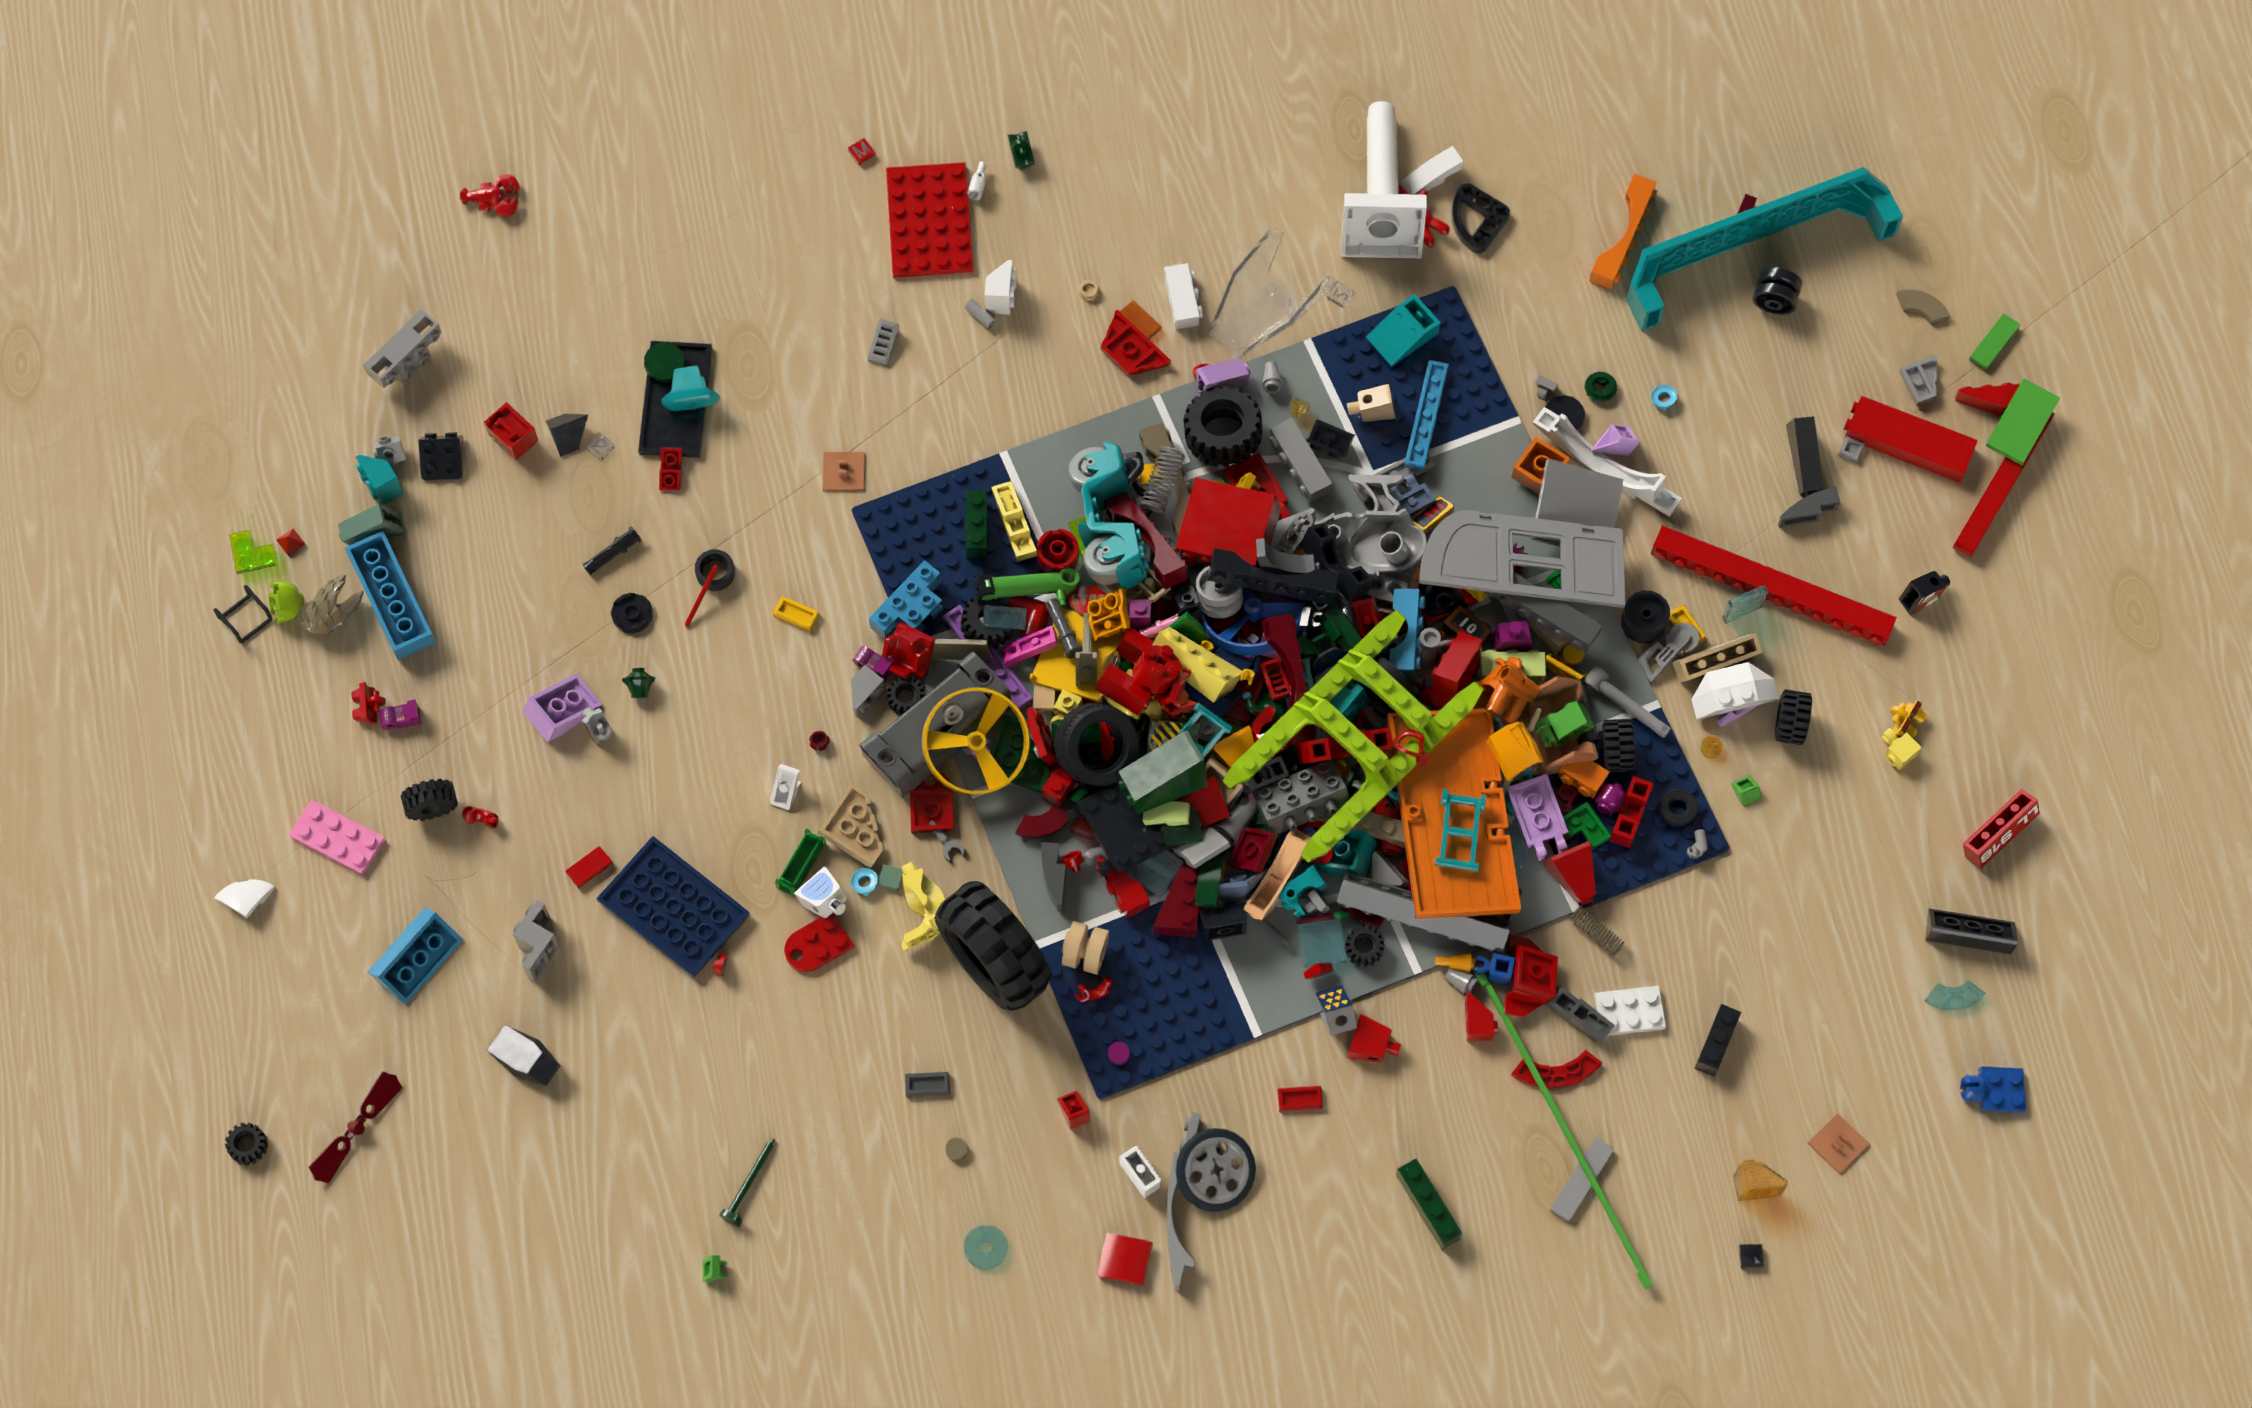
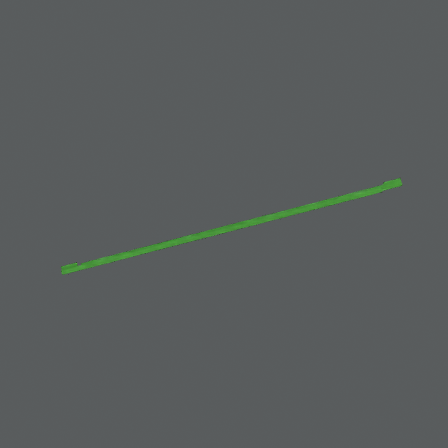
M1475 973L1481 986H1485L1579 1164L1621 1239L1623 1246L1637 1271L1639 1270L1637 1276L1643 1288L1646 1290L1653 1285L1513 1024L1508 1015L1504 1013V1008L1485 974Z

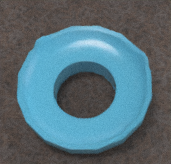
M1669 385L1657 386L1651 393L1652 403L1663 411L1672 407L1678 398L1677 391ZM1661 395H1668L1670 397L1667 402H1661L1658 398Z
M869 868L859 869L851 877V886L857 893L868 896L878 884V875ZM864 878L871 880L867 887L859 885L860 881Z

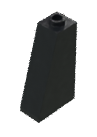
M1815 417L1794 418L1786 424L1799 495L1806 494L1807 497L1824 490Z

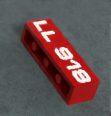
M2020 789L1963 843L1965 858L1982 869L2040 814L2038 799L2025 790Z

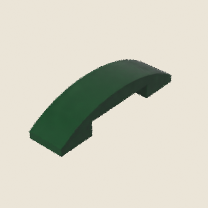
M1227 849L1200 865L1195 905L1217 906L1220 879Z

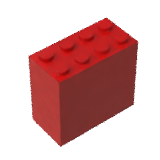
M1195 477L1175 549L1181 559H1184L1189 565L1198 563L1203 564L1205 568L1208 567L1214 548L1235 552L1252 566L1261 569L1257 558L1256 539L1264 538L1271 547L1282 507L1274 494Z

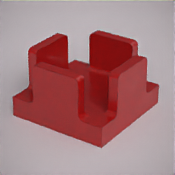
M903 622L897 624L895 634L885 639L882 652L883 657L887 658L890 656V659L895 663L889 667V671L903 678L913 674L922 678L928 676L936 639Z

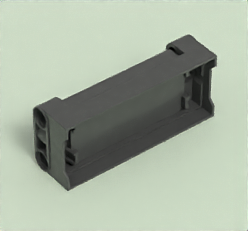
M971 652L957 664L958 669L881 733L878 735L873 733L859 744L862 756L877 769L901 798H904L911 790L932 774L923 755L922 732L929 713L938 702L949 694L966 688L994 690L1012 701V693L1009 688L974 652ZM984 678L987 682L981 683L979 680ZM965 692L951 697L938 708L928 730L964 736L975 732L992 695L983 692ZM946 703H957L964 712L962 719L954 725L946 724L941 717V710ZM1008 706L1006 710L1002 713V715L1005 714L1011 708ZM964 746L928 750L935 769L940 768ZM886 757L892 758V761L889 763L882 762Z

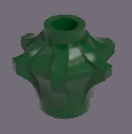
M632 668V673L622 678V682L631 693V698H647L650 686L655 681V677L645 672V668Z

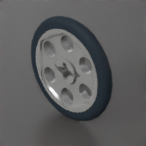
M1220 1128L1207 1129L1195 1134L1181 1149L1176 1164L1177 1184L1181 1193L1195 1207L1211 1212L1225 1211L1237 1206L1250 1192L1256 1174L1255 1157L1250 1146L1235 1132ZM1223 1142L1226 1145V1151L1224 1154L1219 1155L1216 1152V1146L1218 1143ZM1199 1149H1203L1206 1152V1157L1203 1161H1197L1195 1157ZM1239 1157L1242 1162L1241 1167L1234 1170L1231 1166V1161L1233 1158ZM1214 1165L1221 1167V1170L1218 1171V1175L1211 1173V1170L1214 1169ZM1193 1171H1199L1201 1174V1179L1197 1183H1193L1190 1179ZM1229 1179L1236 1181L1237 1185L1233 1191H1228L1226 1188V1183ZM1213 1185L1216 1188V1194L1214 1197L1208 1198L1206 1196V1189L1208 1186Z

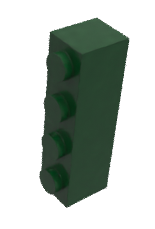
M1417 1158L1398 1168L1396 1177L1440 1249L1443 1250L1459 1241L1462 1236L1460 1228Z

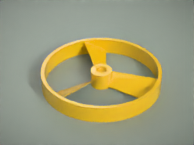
M966 688L949 694L931 710L923 727L922 750L930 771L946 787L964 794H986L1003 788L1019 774L1028 756L1029 732L1022 713L1006 696L986 688ZM965 692H983L992 695L975 732L964 736L928 730L938 708L951 697ZM1008 706L1016 714L1024 737L1021 760L1009 778L985 747L986 733ZM966 746L969 750L974 751L989 790L970 791L949 783L935 769L928 750Z

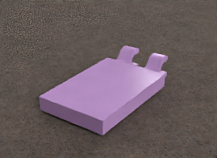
M1547 774L1509 786L1507 793L1528 848L1534 846L1538 860L1547 858L1543 843L1553 839L1555 840L1558 853L1566 851L1567 845L1563 836L1568 835V830Z

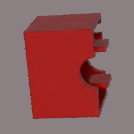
M507 402L484 421L488 435L491 438L493 437L496 443L499 442L516 461L539 441L535 428Z

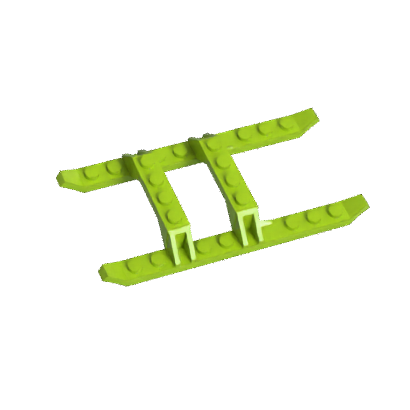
M1399 610L1394 611L1379 622L1353 649L1348 651L1320 681L1306 692L1289 711L1232 765L1223 779V782L1230 789L1249 781L1304 726L1309 724L1326 730L1357 759L1366 775V781L1359 791L1310 838L1301 853V856L1307 862L1326 855L1417 765L1415 756L1401 751L1388 760V757L1343 716L1330 703L1353 679L1370 687L1401 716L1410 730L1419 732L1424 736V752L1427 754L1473 710L1484 690L1477 682H1473L1460 691L1432 717L1430 711L1374 660L1395 639L1407 617ZM1413 737L1403 748L1418 753L1419 740Z

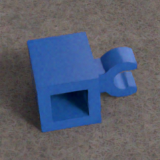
M1493 953L1490 962L1483 956H1477L1476 962L1482 963L1483 967H1475L1474 973L1484 974L1487 972L1489 973V982L1509 986L1515 958Z

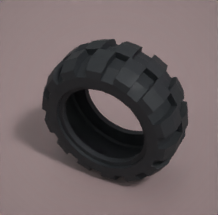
M980 883L965 885L940 904L934 919L941 936L968 975L997 1005L1007 1011L1024 1008L1046 990L1052 975L1043 953L1020 920L990 889Z

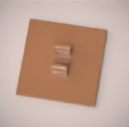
M823 452L822 490L864 491L865 452Z
M1838 1113L1807 1143L1839 1174L1869 1145Z

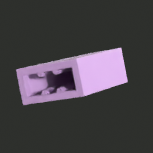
M1240 358L1200 367L1197 369L1196 388L1199 393L1204 390L1211 391L1213 387L1222 389L1223 386H1229L1230 389L1234 390V388H1239L1249 383L1251 371L1246 363L1243 364Z

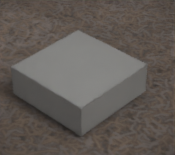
M1846 436L1838 456L1857 463L1865 443Z

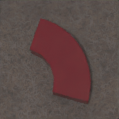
M1053 805L1049 811L1042 815L1031 816L1025 814L1015 835L1038 839L1053 833L1055 834L1069 822L1066 818L1068 816L1066 814L1067 811Z

